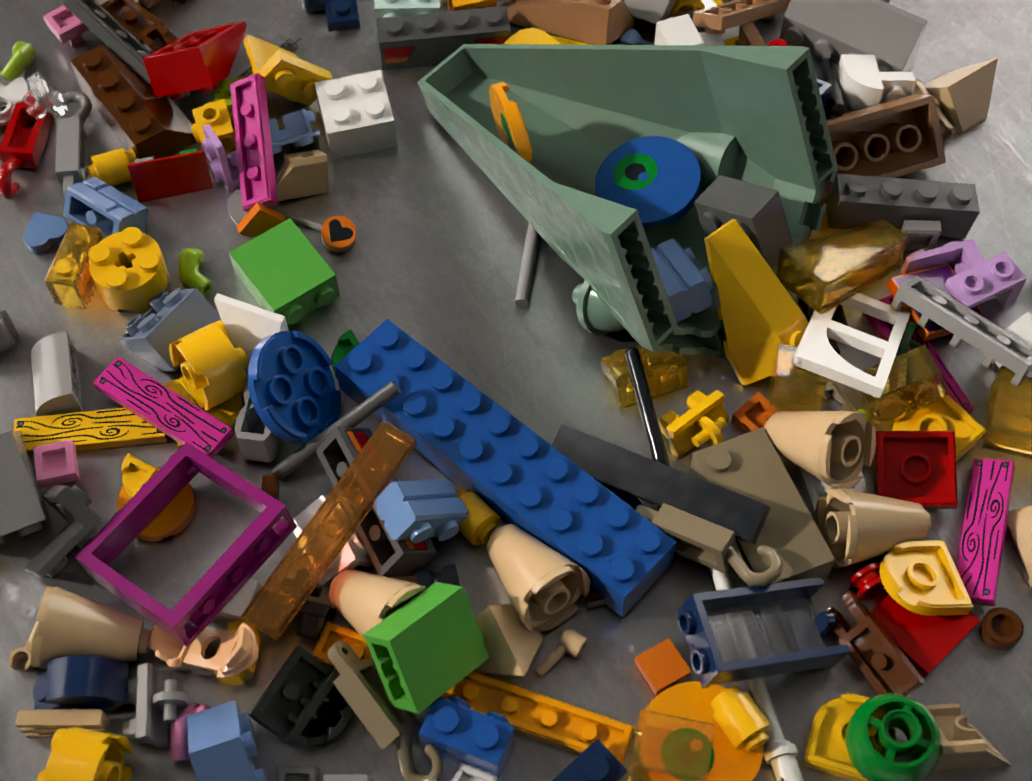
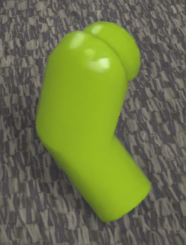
M24 41L15 43L12 48L13 56L0 75L10 82L19 78L36 57V50L32 44L25 43Z
M196 247L185 248L178 257L179 279L190 288H197L203 296H206L211 292L213 282L199 273V266L203 264V261L200 259H204V254Z

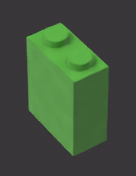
M291 218L229 252L236 275L262 309L285 316L287 326L299 322L306 314L318 307L328 305L335 297L340 295L336 274Z
M435 582L363 634L392 707L419 714L489 659L484 645V635L477 626L470 607V598L462 586Z

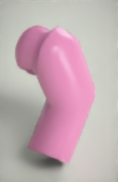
M197 702L191 703L176 716V722L171 723L170 761L191 760L188 749L187 716L211 708L209 705H199Z

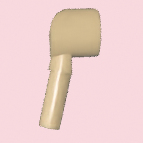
M36 621L25 646L16 648L10 653L8 663L12 669L17 670L25 656H28L25 671L32 673L38 669V667L31 666L33 636L37 635L39 621Z
M566 630L562 634L557 647L553 650L554 652L535 669L536 672L542 677L562 659L566 652L578 658L587 645L586 637L575 630Z

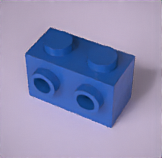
M448 696L447 699L439 697L431 704L418 733L421 749L425 750L428 744H432L439 750L443 758L455 763L461 761L496 775L499 780L515 743L514 726L509 725L510 721L498 713L489 711L484 715L470 709L471 705L458 697Z

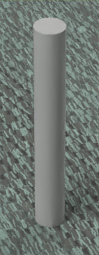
M530 223L528 224L515 304L518 307L529 306L541 237Z

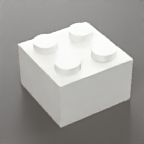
M381 70L315 82L319 110L332 160L398 147L395 120Z

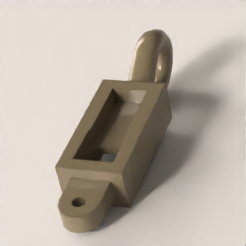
M665 503L662 504L658 511L643 505H639L635 509L677 542L675 553L724 574L732 566L743 581L756 587L769 585L781 576L783 569L782 558L770 546L760 545L757 548L759 555L770 559V568L765 572L755 573L744 562L734 531Z
M337 641L327 652L330 661L341 674L333 683L380 748L384 750L396 744L400 768L406 781H430L435 779L440 781L444 773V763L442 755L434 745L428 744L425 747V753L432 760L431 772L428 775H422L414 766L412 734L413 730L421 724L413 712L392 707L372 657L361 661L347 643Z

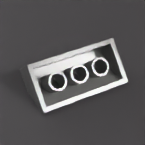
M791 0L784 14L779 39H783L794 46L810 48V53L822 59H830L832 63L838 66L841 54L875 55L879 72H910L914 66L928 20L882 0Z

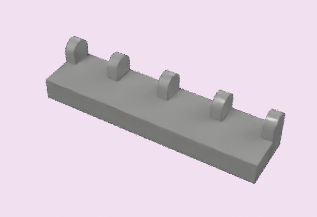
M918 276L900 285L890 305L891 308L898 311L904 303L922 314L918 325L924 329L928 327L931 321H934L953 333L954 335L949 343L952 347L957 349L964 340L986 354L981 363L985 368L989 369L997 361L1016 374L1012 378L1011 384L1017 388L1023 383L1027 374L1032 371L1031 346Z

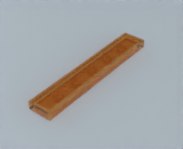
M384 420L380 423L241 615L243 620L273 640L277 641L371 510L374 500L388 486L417 445L414 437Z

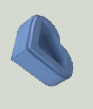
M34 212L24 232L23 239L30 252L40 254L48 251L52 245H61L67 242L71 236V230L64 218Z

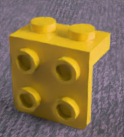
M248 35L243 40L253 74L259 73L265 77L266 91L274 92L291 101H297L310 106L317 99L315 82L333 79L329 70L302 60L288 50L252 35Z

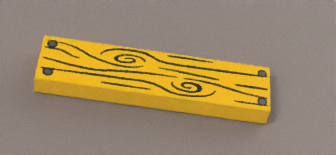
M125 407L14 419V431L21 432L29 457L34 456L33 447L71 439L76 446V452L168 442V435Z

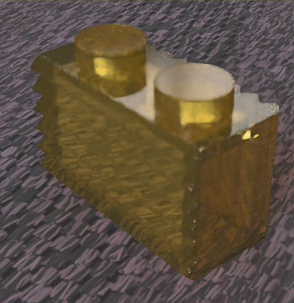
M77 223L69 224L44 280L50 295H52V299H54V303L84 310L89 308L88 303L92 302L90 297L94 296L93 291L97 289L89 270L88 252L92 246L104 239L99 227Z
M926 345L895 357L880 399L860 391L876 424L895 419L904 412L917 409L918 406L932 404L936 400L938 401L940 397L945 398L948 394L940 369ZM879 364L865 369L863 372L875 377Z

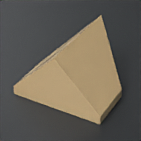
M998 58L941 74L924 84L929 94L934 95V98L939 100L942 105L941 111L960 135L987 119Z
M316 149L284 155L285 162L275 178L278 201L328 193L327 154Z
M512 604L488 605L475 617V620L484 635V645L489 659L476 668L474 672L525 676L542 641H544L543 635L538 627H532L533 632L527 630L521 623Z
M958 703L925 706L936 720L942 736V749L939 761L933 771L1012 766L968 721L967 715L961 714V707Z

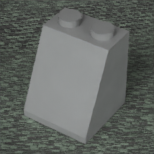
M9 431L0 435V545L5 543L3 535L17 530L20 537L43 529L40 521L49 518L20 431Z

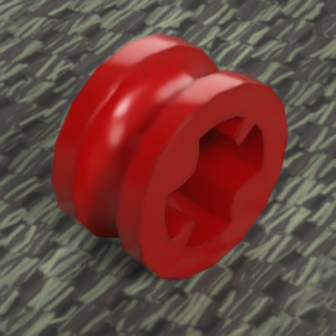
M873 563L864 567L849 579L851 587L858 588L857 596L860 600L867 599L884 589L880 578L879 563Z

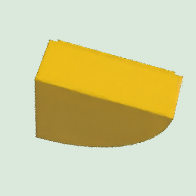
M128 453L123 460L121 471L123 487L131 499L141 486L149 481L159 469Z

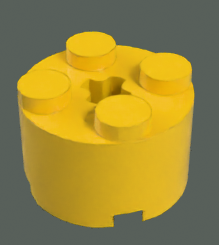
M128 227L122 232L114 233L92 246L88 252L89 270L101 299L114 311L119 312L118 309L129 310L130 314L146 312L152 307L149 304L150 301L158 293L166 290L168 283L170 284V275L159 245L152 237L142 233L139 228Z
M218 320L169 344V354L173 366L181 364L183 376L179 379L190 398L199 408L205 407V411L244 392L248 380L245 369L249 366V359L241 347L234 348L230 342L229 332L222 321Z
M80 727L60 728L52 738V752L48 759L46 770L40 772L36 781H130L132 766L125 765V753L132 754L131 743L128 738L121 735Z

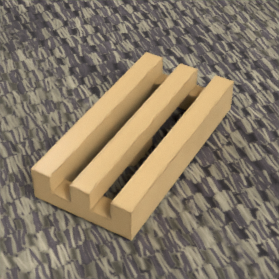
M21 709L17 711L15 726L20 728V731L25 733L27 738H53L58 729H69L71 727H80L111 734L112 723L101 709Z

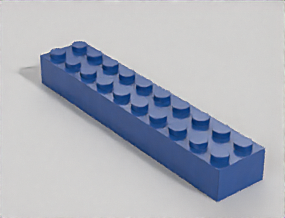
M386 319L334 366L340 390L357 404H361L389 382L394 381L401 390V393L374 412L372 416L461 488H465L468 492H475L507 525L514 524L582 567L591 580L590 587L593 588L594 593L598 592L603 596L605 604L622 618L674 562L677 543L675 540L390 320Z

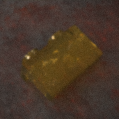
M641 346L635 347L640 352L652 399L689 386L684 354H677L672 351H663V353L652 352ZM626 349L617 350L612 355L600 359L602 372L614 385L618 404L623 409L637 405L625 359Z

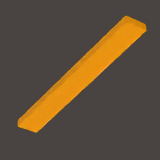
M326 621L312 653L313 656L331 669H334L335 666L330 661L327 652L337 641L347 643L361 661L372 657L366 641L357 631ZM474 671L441 696L445 699L448 696L458 697L471 705L470 709L484 715L489 711L498 713L510 721L509 725L514 726V733L578 755L598 738L622 765L624 764L635 731V726Z

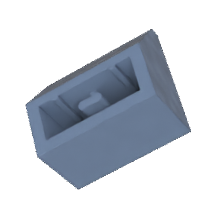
M178 288L172 291L163 290L150 301L149 304L152 307L143 316L139 314L125 325L124 329L127 332L119 341L158 370L175 371L181 364L173 366L169 354V344L218 320L221 321L218 312L197 288L182 290Z

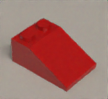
M246 21L190 32L144 57L142 60L156 98L169 95L171 100H175L189 95V91L198 90L199 94H205L218 89L217 83L229 76L247 29Z

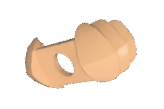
M241 623L237 633L207 626L188 648L155 624L151 629L148 645L155 651V656L165 661L168 666L181 667L190 665L218 672L216 677L219 678L234 676L249 668L258 659V644L255 634L245 623ZM220 639L221 646L217 654L210 659H205L207 646L212 641Z

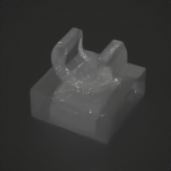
M38 71L27 79L32 91L27 92L22 97V100L30 106L27 109L30 115L35 119H39L49 111L58 119L68 112L59 89Z

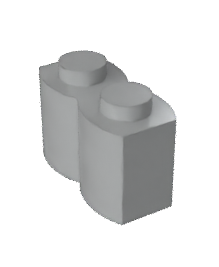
M247 380L244 388V401L246 405L237 416L235 434L245 460L271 463L279 451L281 439L265 426L257 414L251 400Z

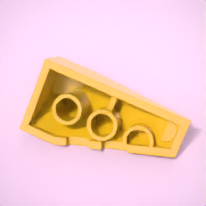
M731 219L704 238L711 278L713 283L717 285L721 307H717L719 320H723L727 339L723 341L725 354L741 385H748L795 367L792 359L809 323L737 220Z

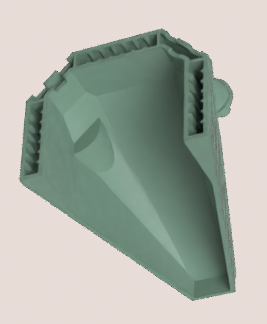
M463 44L417 82L426 101L425 104L428 111L559 257L585 280L573 290L572 300L577 304V317L582 328L592 334L600 336L611 332L627 330L641 347L652 352L663 353V351H672L677 354L696 356L698 353L711 357H721L725 353L723 341L727 339L723 320H719L717 307H721L717 285L714 284V289L710 290L712 298L711 307L696 314L692 312L690 317L676 323L651 251L652 247L656 249L659 244L673 238L683 250L686 248L691 249L696 258L699 271L705 268L710 274L704 242L706 237L700 224L695 204L687 214L670 225L666 226L664 223L652 227H643L636 209L597 197L596 174L604 159L620 145L637 138L661 136L677 140L687 146L699 163L701 172L700 195L719 175L779 191L794 246L772 271L785 289H787L809 267L812 253L806 252L811 231L820 230L827 206L820 203L826 180L834 182L838 170L810 48L802 46ZM503 81L509 86L510 91L505 92L508 100L517 102L533 150L531 154L532 162L528 163L500 140L490 103V85Z

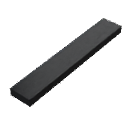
M561 424L552 443L555 449L598 482L661 507L665 503L735 532V538L755 545L771 509L766 504Z

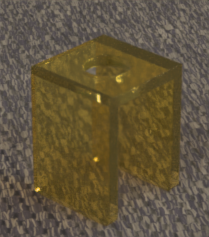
M778 345L767 395L771 398L765 424L774 413L779 411H820L827 386V378L793 364L792 359L798 348L796 346Z
M640 709L628 780H706L713 745L714 724Z

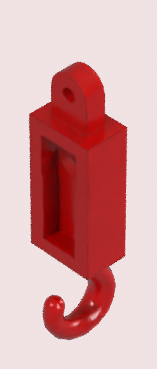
M36 90L28 96L26 103L16 102L0 144V158L3 163L0 167V193L5 199L13 200L18 195L20 185L17 182L11 184L12 174L15 169L38 168L54 123V117L50 108L51 101L46 91ZM27 123L34 124V127L31 129L25 128Z

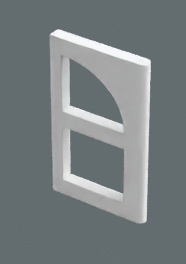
M827 283L792 362L795 366L880 399L911 313L902 309L896 311L889 304L834 283ZM837 305H844L893 324L894 326L888 341L831 320ZM828 338L880 357L881 361L875 377L859 370L844 360L832 348Z

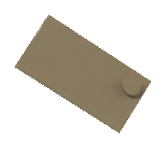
M763 427L693 452L689 470L690 475L766 504L771 508L755 545L736 538L741 556L751 571L762 573L770 568V559L759 555L757 552L758 546L765 545L775 549L783 562L781 576L773 583L822 577L823 580L828 578L835 558ZM743 581L746 587L752 586Z

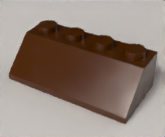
M98 46L70 60L80 88L89 97L127 149H133L137 159L152 156L154 159L173 156L197 143L191 130L192 123L174 100H171L169 95L156 98L152 85L144 81L109 47Z

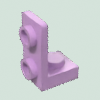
M210 125L203 126L202 129L206 140L202 141L201 144L206 156L212 161L208 163L210 173L216 182L222 181L228 192H231L240 187L237 149L225 154L222 143Z
M974 239L963 242L953 241L945 244L943 247L928 251L917 250L906 257L900 275L947 263L954 269L955 274H958L985 260Z
M1003 252L948 278L945 287L958 302L968 308L975 307L993 297L1004 308L1016 302L1027 277L1008 254Z

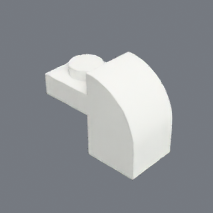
M841 54L836 78L844 104L850 109L857 111L912 94L915 83L913 72H879L875 55Z

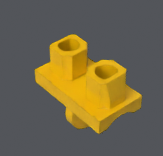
M697 390L688 396L685 402L687 412L680 416L675 411L669 410L659 418L661 432L669 440L672 454L680 458L695 446L700 447L704 443L713 446L723 442L721 430L727 426L729 416L724 408L725 395L715 390L710 395H707Z

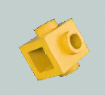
M225 99L209 102L204 106L192 109L195 123L191 124V130L197 144L206 140L202 127L209 124L222 143L225 154L236 150L233 111L229 109Z

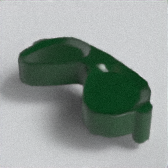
M910 321L906 326L893 362L894 365L908 367L906 362L908 348L912 347L918 350L920 342L911 339L915 329H920V325Z

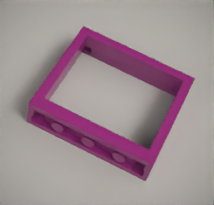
M186 442L112 516L111 520L84 545L75 558L92 579L188 648L296 529L297 525L286 505ZM198 473H201L261 513L175 607L169 610L113 570L109 565Z

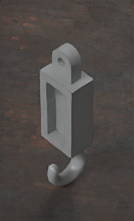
M77 91L65 93L59 97L54 105L55 115L61 117L63 115V107L66 104L72 102L81 104V108L73 117L57 119L55 173L63 190L64 201L66 190L70 185L79 182L83 183L84 180H87L88 138L83 124L91 113L92 102L86 94Z

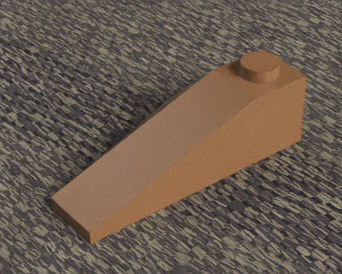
M624 0L506 1L500 5L507 6L509 23L527 28L541 29L547 33L593 45H610L634 25V19Z

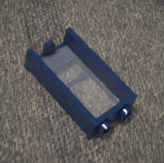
M822 577L771 583L766 586H749L692 594L677 611L678 627L680 632L686 637L691 652V666L693 671L699 676L702 688H708L710 685L817 668L829 669L833 668L849 654L848 644L828 646L825 634L835 625L834 614L831 611H824L817 616L811 601V597L824 585Z

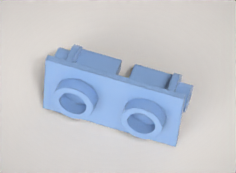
M305 109L281 115L285 128L280 130L276 118L269 119L273 154L282 151L281 145L293 142L294 147L303 146L314 142L313 136L320 134V131L316 128L311 130L310 124L316 123L312 110L305 111Z

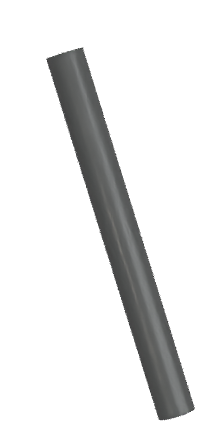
M394 381L389 382L270 470L271 474L277 476L279 482L316 456V449L336 427L354 428L398 396L401 390Z

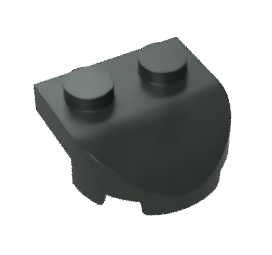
M298 645L249 712V716L285 743L299 747H310L323 744L337 737L347 726L353 709L333 683L341 675L336 668L331 669Z

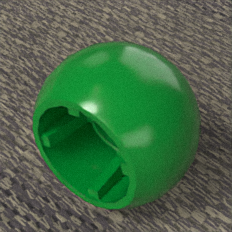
M880 694L866 700L850 717L846 729L848 757L854 768L866 780L924 781L932 774L938 764L942 749V736L939 726L925 706L913 698L902 694ZM888 728L900 729L905 734L907 742L894 740L889 735ZM870 736L874 737V745L877 751L874 749L869 739ZM909 753L913 754L909 763L893 762V760L905 758Z

